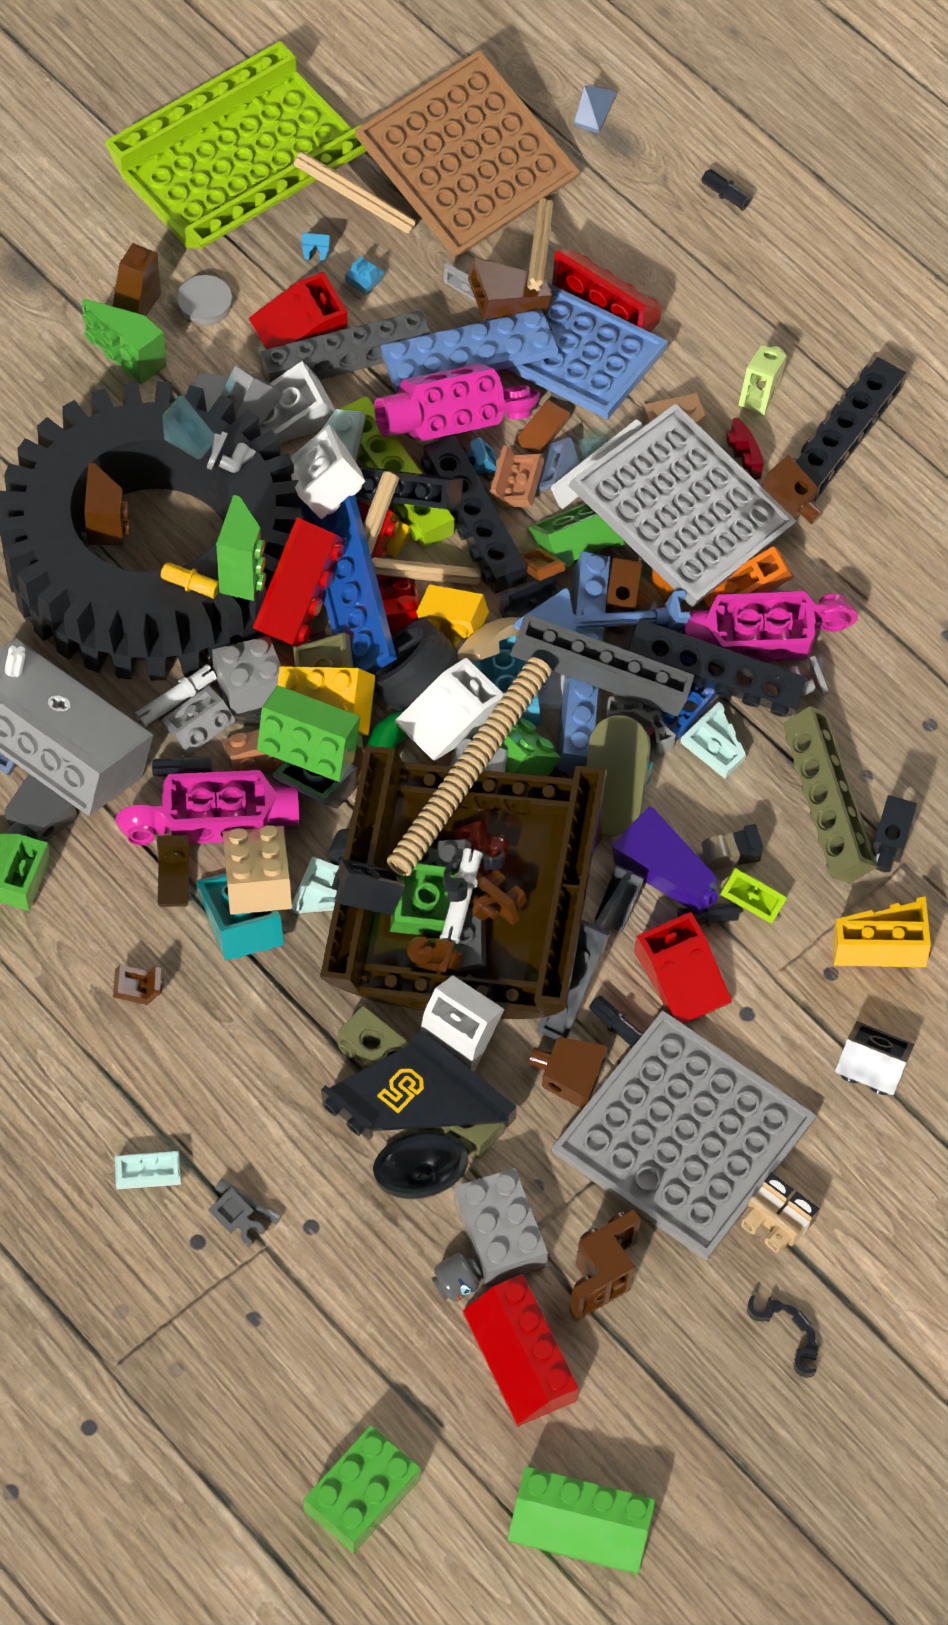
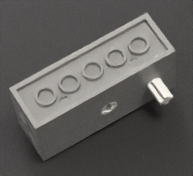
M17 638L0 648L1 754L88 816L95 813L142 778L153 738L152 733Z

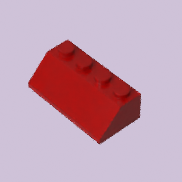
M557 250L555 252L552 285L648 332H651L660 323L662 306L655 299L642 294L633 285L623 282L609 270L593 263L585 255H581L574 250Z
M296 518L253 629L295 647L306 643L311 635L312 628L310 625L314 616L319 614L322 608L323 601L321 598L324 590L332 583V570L335 562L339 561L343 555L344 539L321 527Z
M523 1274L493 1286L462 1310L517 1427L577 1401L579 1388Z

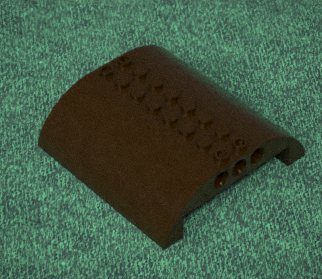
M366 746L343 859L392 870L387 862L388 857L392 855L394 848H397L399 841L403 840L404 834L408 833L409 827L413 826L414 820L418 819L419 813L423 811L424 806L428 804L429 799L433 797L434 792L438 790L439 785L443 783L444 778L448 776L450 769H453V767L402 762L396 748ZM575 766L573 779L483 770L481 775H478L476 782H473L472 788L468 789L467 795L463 797L457 809L453 811L452 816L448 818L447 823L443 825L441 832H438L436 839H433L430 847L438 850L439 841L466 839L471 843V853L474 850L481 852L485 848L486 855L490 857H497L498 847H501L505 851V865L497 870L504 875L508 884L502 892L506 893L514 885H517L525 892L527 902L517 910L519 921L514 925L510 924L499 914L495 919L486 918V967L463 972L447 969L446 972L413 968L410 966L411 960L407 953L410 941L415 937L440 939V937L390 932L391 915L343 905L335 901L320 978L339 989L360 997L394 1006L425 1011L435 988L451 976H455L502 1007L504 1011L500 1019L543 1018L563 1011L567 1007L607 770L604 768ZM422 854V859L417 862H425L429 855ZM481 864L478 868V872L484 877L494 871L483 869ZM477 887L473 888L468 908L474 907L471 900L476 895Z

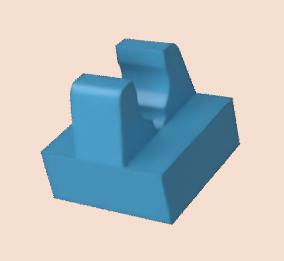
M302 233L301 245L305 260L310 261V253L314 251V248H317L320 252V261L324 262L330 249V235Z
M361 256L345 274V282L365 295L384 278L383 270Z
M479 437L470 442L472 448L466 453V456L470 463L476 461L472 467L477 476L489 473L492 476L496 472L497 458L493 448Z

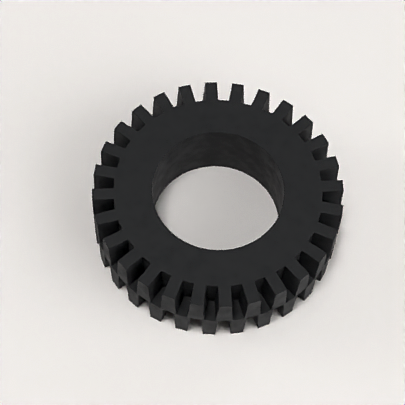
M157 381L155 401L144 403L141 400L138 382L123 384L124 405L113 407L106 389L103 388L91 392V416L88 417L78 403L73 400L62 406L63 428L46 417L37 425L38 444L25 438L17 449L19 466L9 463L4 474L6 491H0V536L11 593L15 592L17 607L23 618L31 616L34 632L43 641L53 635L57 653L68 660L81 648L84 665L87 669L99 673L108 654H111L116 677L131 680L136 658H145L150 681L165 680V658L178 656L184 677H189L199 670L200 650L205 649L213 662L212 649L230 645V638L235 643L257 639V630L253 629V625L296 518L302 519L301 498L298 496L295 488L299 480H292L291 475L294 473V464L289 453L281 455L280 440L275 433L269 430L261 435L259 417L250 410H247L236 420L233 400L223 395L219 396L207 413L204 389L189 385L182 405L175 404L171 382ZM223 431L228 435L213 469L210 470L206 467L212 453L214 434L221 435ZM238 443H244L250 449L256 451L254 457L244 463L236 473L219 467L222 455L224 454L231 458ZM88 463H95L122 488L123 495L146 489H168L183 492L206 503L219 515L223 522L233 495L240 496L260 526L261 540L265 541L262 557L266 558L263 573H266V581L263 590L257 591L254 601L221 594L220 591L216 598L212 599L193 590L187 592L185 587L162 579L161 572L129 571L110 565L95 556L80 540L81 533L86 526L84 510ZM217 541L202 556L181 567L188 570L194 568L201 575L219 580Z

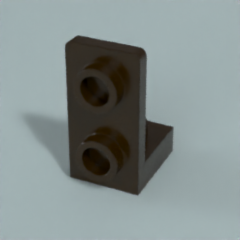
M157 835L159 860L158 906L186 907L189 904L190 851L188 835Z

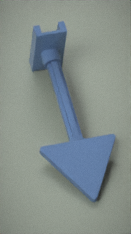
M565 588L527 613L575 632L576 628L636 625L638 620L642 619L680 633L691 618L690 612L681 613L680 604L686 597L685 591H674L663 608H655L652 611L574 615L569 590ZM524 616L514 623L513 627L519 630Z

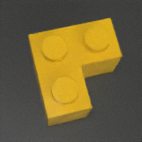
M429 584L416 613L419 620H429L438 627L457 650L461 639L469 638L483 626L489 611L483 594Z

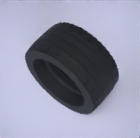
M421 619L414 621L394 634L392 641L397 659L373 673L375 675L374 691L397 711L406 710L444 671L454 666L458 660V651L452 642L429 620Z

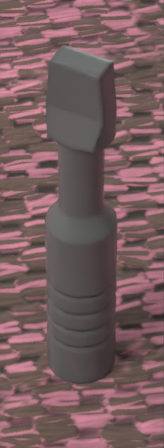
M223 1178L219 1180L215 1187L217 1191L225 1194L233 1188L253 1210L263 1215L264 1219L275 1225L279 1223L281 1216L276 1212L255 1202L252 1196L233 1186Z

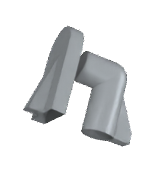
M222 431L221 435L214 434L212 453L206 468L213 469L224 446L227 433ZM238 443L231 458L224 454L222 455L219 467L236 473L244 463L254 457L256 451L250 449L244 443Z
M815 656L810 657L811 668L822 694H829L824 679L822 657L818 659ZM797 665L791 666L787 669L788 671L802 675ZM813 678L805 682L801 696L816 691Z

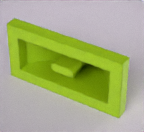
M735 867L719 893L771 924L787 899L786 896Z

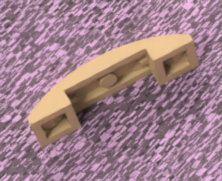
M501 618L479 628L461 646L457 652L458 658L483 660L500 653L499 641L517 635L518 630L513 625L520 618Z

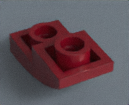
M733 418L731 430L726 432L727 445L733 448L734 458L742 457L743 469H748L749 475L754 480L761 479L764 461L760 448L746 425L739 418Z

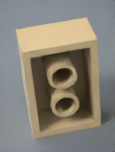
M264 826L254 829L238 828L232 831H223L230 915L292 909L284 827Z

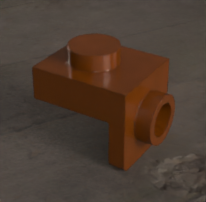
M119 965L115 969L114 998L148 1005L162 993L164 979L161 977V966L155 965L149 971Z

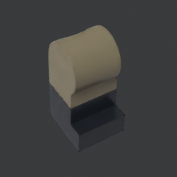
M756 824L744 826L742 831L711 836L701 844L708 867L711 869H722L761 861L764 848Z

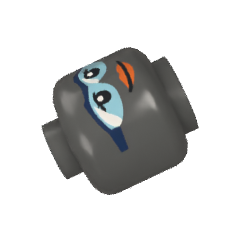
M456 1253L435 1266V1276L432 1277V1281L444 1300L450 1298L453 1302H458L479 1288L477 1276L482 1273L472 1257L466 1260L463 1255Z

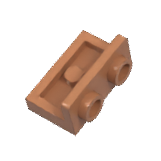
M509 446L502 447L500 457L497 459L494 479L490 483L491 495L496 499L501 508L532 506L545 461L541 454L514 455Z
M259 729L247 733H236L230 738L222 740L223 749L231 763L232 771L260 770L264 774L277 770L285 761L257 751Z

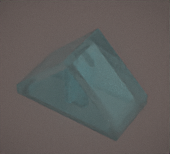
M183 395L179 396L162 415L164 439L194 458L201 459L212 447L214 434Z

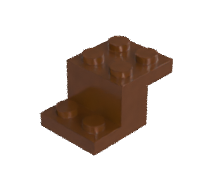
M634 1209L626 1214L620 1212L609 1219L606 1226L599 1230L592 1228L580 1237L576 1266L584 1277L574 1284L569 1309L576 1322L630 1291L635 1266L624 1250L637 1242L641 1219Z

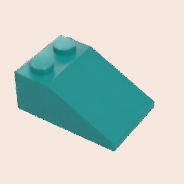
M226 873L196 881L216 943L225 961L238 959L260 951H268L284 945L281 917L278 910L230 915Z

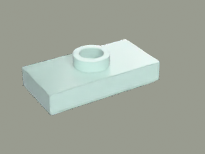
M179 1151L115 1155L116 1188L129 1189L181 1185Z

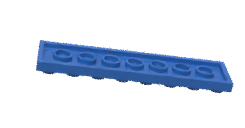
M355 494L349 495L341 502L339 508L334 513L327 514L322 519L301 499L305 521L344 539L343 555L339 561L335 562L332 570V583L327 589L325 588L323 597L333 636L341 633L350 635L353 668H359L373 674L396 660L397 656Z

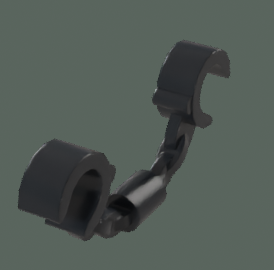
M498 847L497 857L486 855L485 848L481 850L483 856L480 864L483 869L496 870L505 865V851L501 847ZM462 856L454 858L446 865L442 883L444 885V892H448L447 900L451 902H460L467 898L468 883L465 879L451 877V875H455L459 871Z
M752 1295L747 1305V1313L750 1318L758 1322H770L772 1313H778L783 1310L793 1316L792 1321L801 1332L806 1331L810 1342L807 1343L805 1349L798 1348L796 1350L793 1366L796 1373L801 1377L809 1378L814 1376L817 1371L816 1369H806L800 1364L802 1358L816 1360L818 1356V1345L815 1343L816 1335L811 1327L812 1323L802 1311L798 1312L795 1307L783 1304L780 1300H772L771 1297L768 1298L767 1311L763 1313L757 1312L753 1308L755 1296Z

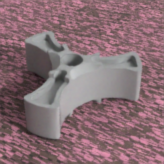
M613 696L609 697L606 718L616 715L628 716L637 720L641 725L654 728L652 741L655 754L665 753L674 747L676 735L664 724L661 710L634 700L623 701Z

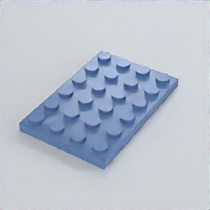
M547 283L552 289L553 299L549 303L546 315L544 316L558 347V356L505 369L608 420L667 350L668 341Z

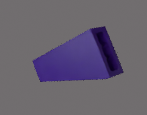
M651 806L611 846L616 865L645 877L644 882L695 913L701 915L707 907H711L716 902L719 895L716 876Z

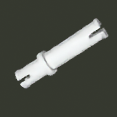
M206 664L188 678L182 677L178 680L179 684L140 710L135 711L134 716L138 722L142 721L140 725L146 728L149 724L188 698L191 699L204 687L215 682L217 677L214 671L209 672L211 667Z
M465 848L463 850L459 872L454 875V878H464L468 883L467 898L460 902H450L440 939L450 940L451 936L452 942L460 943V936L473 888H476L478 884L476 875L483 853L474 850L473 857L471 849Z

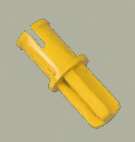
M167 562L162 568V579L185 587L187 592L193 590L212 599H215L218 595L219 580L201 575L194 568L188 570L170 562Z

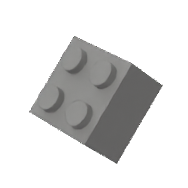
M265 636L212 649L213 671L217 677L216 681L225 704L232 715L262 708L278 684L279 667L281 666L270 637Z

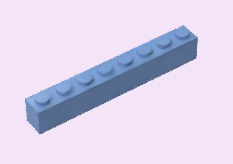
M581 552L573 571L571 606L574 615L605 613L609 556ZM604 627L576 628V632L603 642ZM565 675L556 751L561 759L556 766L558 770L574 773L575 766L586 767L590 736L595 728L598 687Z

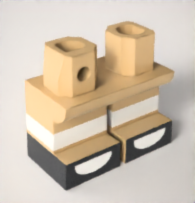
M771 1172L760 1190L749 1200L741 1226L751 1234H755L762 1225L771 1231L765 1239L766 1245L774 1252L779 1253L788 1244L792 1247L816 1221L820 1208L798 1192L793 1195L794 1189Z

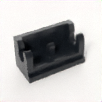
M554 575L540 581H532L500 595L499 613L503 618H521L559 593L556 590Z
M346 859L340 860L339 868L332 883V889L337 890L335 896L336 903L389 915L394 914L405 888L399 874L393 870Z

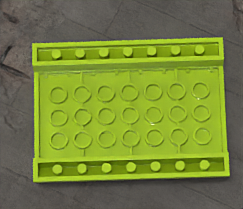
M281 41L276 42L105 141V145L122 179L186 248L192 249L204 248L317 181L316 178L294 166V160L300 151L333 170L367 151L354 135L355 130L362 125L360 124L352 129L296 72V57Z

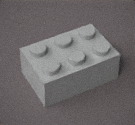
M516 1168L455 1186L454 1203L476 1263L482 1273L481 1276L485 1287L521 1274L524 1275L546 1268L548 1252Z

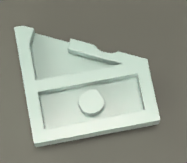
M720 702L681 737L682 745L725 779L745 761L746 754L741 743L737 741L735 737L736 732L732 724L728 723L724 714V707Z

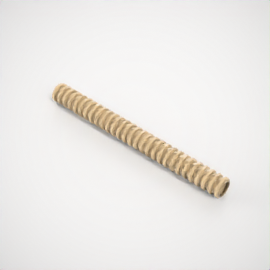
M536 657L528 659L527 664L523 666L522 671L518 673L517 678L513 680L512 685L509 686L507 692L504 693L502 699L494 707L493 712L489 714L488 719L484 721L483 726L479 728L478 733L475 734L473 740L465 748L463 755H460L458 762H455L453 769H450L448 776L444 778L443 783L439 785L438 790L434 792L433 797L429 799L428 804L419 813L418 819L414 820L413 826L409 827L408 833L404 834L403 840L399 841L397 848H394L392 855L388 857L387 862L393 871L404 876H409L412 873V869L417 866V861L422 859V854L427 852L428 847L433 843V839H436L438 832H441L443 825L447 823L448 818L452 816L453 811L457 809L458 804L467 795L468 789L472 788L473 782H476L478 775H481L483 768L487 766L488 761L492 759L493 754L497 752L498 747L502 745L503 740L512 731L513 726L518 721L517 719L521 718L527 706L531 704L532 699L535 698L537 692L540 691L542 685L545 684L547 678L551 675V669L545 661Z

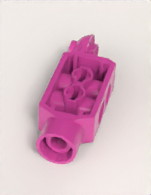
M479 363L403 379L397 394L379 397L375 400L374 415L382 436L390 437L408 433V435L425 441L498 425L504 414H506L508 419L530 417L532 415L531 410L539 400L540 392L530 390V387L525 385L511 386L503 389L497 372L493 368Z
M805 591L717 595L710 610L682 611V613L690 612L691 618L683 627L681 633L759 661L806 660L812 651L815 629L828 632L841 631L854 624L858 619V614L854 607L846 602L845 597L840 594L825 595L819 599V603H814Z
M260 770L169 774L163 782V806L142 804L129 806L122 809L115 819L119 830L127 836L130 843L135 845H147L154 841L155 835H188L189 844L222 843L223 831H232L238 828L254 829L264 826H299L298 790L288 785H271Z

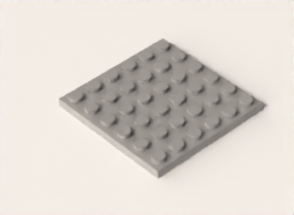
M674 404L578 474L568 485L675 591H685L686 597L684 600L691 607L695 606L735 574L747 561L759 555L789 531L797 522L677 404Z
M662 1010L554 1144L552 1153L701 1258L708 1261L745 1213L749 1200L760 1190L771 1172L774 1174L814 1123L817 1115Z

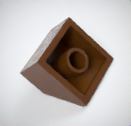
M88 463L84 510L88 545L124 546V535L130 534L128 500H123L122 488L95 463Z

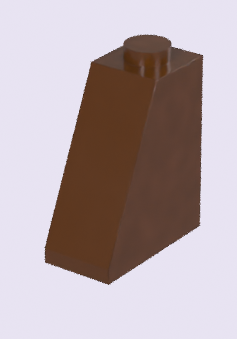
M132 243L119 263L113 307L147 316L161 295L158 253Z
M473 259L468 276L469 284L483 319L502 318L537 309H542L543 314L546 315L548 305L553 299L552 289L547 285L544 277V283L540 291L530 290L527 286L529 271L482 259Z

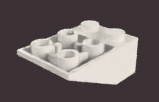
M465 658L444 671L395 720V723L433 761H436L456 748L465 738L470 739L477 734L479 728L483 726L484 721L488 719L489 714L493 712L494 707L497 706L504 693Z
M451 976L435 988L424 1012L421 1030L475 1072L504 1009L455 976Z

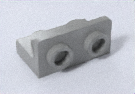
M207 686L163 718L161 722L178 740L183 750L190 755L234 723L235 718L224 700Z

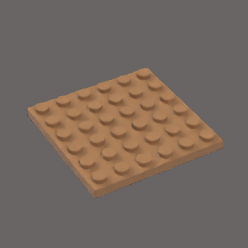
M480 50L357 128L354 133L359 142L455 259L539 204L540 199H546L576 179L580 174V171Z

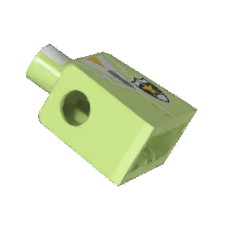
M764 345L759 347L747 367L739 406L765 415L781 382L787 355L780 347H767ZM759 381H765L762 390L757 387Z

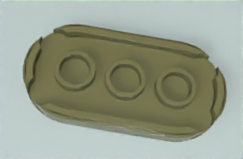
M616 715L602 720L594 728L589 741L586 767L604 768L607 770L599 815L601 834L607 836L623 834L643 811L650 755V739L644 727L637 720L628 716Z

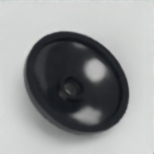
M440 1131L415 1132L402 1136L384 1147L374 1161L373 1174L379 1188L392 1196L410 1200L429 1198L443 1193L458 1182L467 1169L468 1154L463 1142L451 1134Z

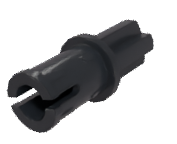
M712 169L706 170L701 178L702 183L718 193L720 199H727L741 211L745 210L752 200V196L735 186L733 180H726Z
M181 755V758L154 759L152 761L153 776L212 772L211 756L184 758V755Z
M736 903L712 905L707 907L701 915L689 908H677V917L692 912L699 925L706 924L707 927H710L711 923L737 921L739 919V908Z
M599 995L590 1003L589 1009L608 1026L607 1030L609 1032L614 1031L631 1048L644 1034L643 1031L641 1032L626 1018L624 1011L620 1013L604 997Z

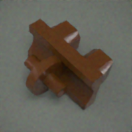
M497 869L485 877L477 872L476 879L478 884L475 892L476 895L471 900L474 904L473 915L479 920H484L488 917L495 919L499 914L510 924L514 925L519 921L517 910L527 902L525 892L517 885H514L506 893L502 892L508 884L504 875Z
M426 937L413 938L407 949L408 957L411 960V967L446 972L447 969L458 971L463 953L453 950L454 942Z

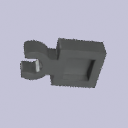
M466 839L439 841L438 850L429 846L424 854L429 855V858L425 862H417V864L446 867L454 858L463 856L465 848L471 849V843Z
M233 1188L228 1190L208 1209L230 1234L238 1228L241 1231L242 1241L247 1246L251 1247L253 1245L251 1239L247 1237L250 1229H257L262 1235L265 1233L261 1223L248 1219L254 1213V1210Z

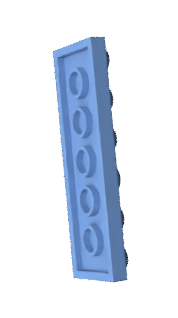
M542 309L380 345L381 355L396 394L403 379L479 363L496 371L558 356V347Z

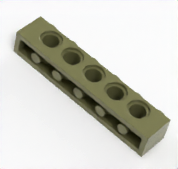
M809 706L783 723L786 732L785 739L791 748L794 757L793 764L802 782L801 789L809 804L810 818L817 829L818 843L824 851L827 861V871L832 878L850 884L878 866L828 713Z
M364 1006L338 1030L339 1049L347 1057H355L362 1063L363 1069L410 1045L409 1042ZM373 1042L379 1046L375 1049H368L364 1045ZM505 1123L471 1125L468 1127H435V1129L457 1137L465 1145L468 1155L473 1154L476 1158L480 1159L504 1134Z

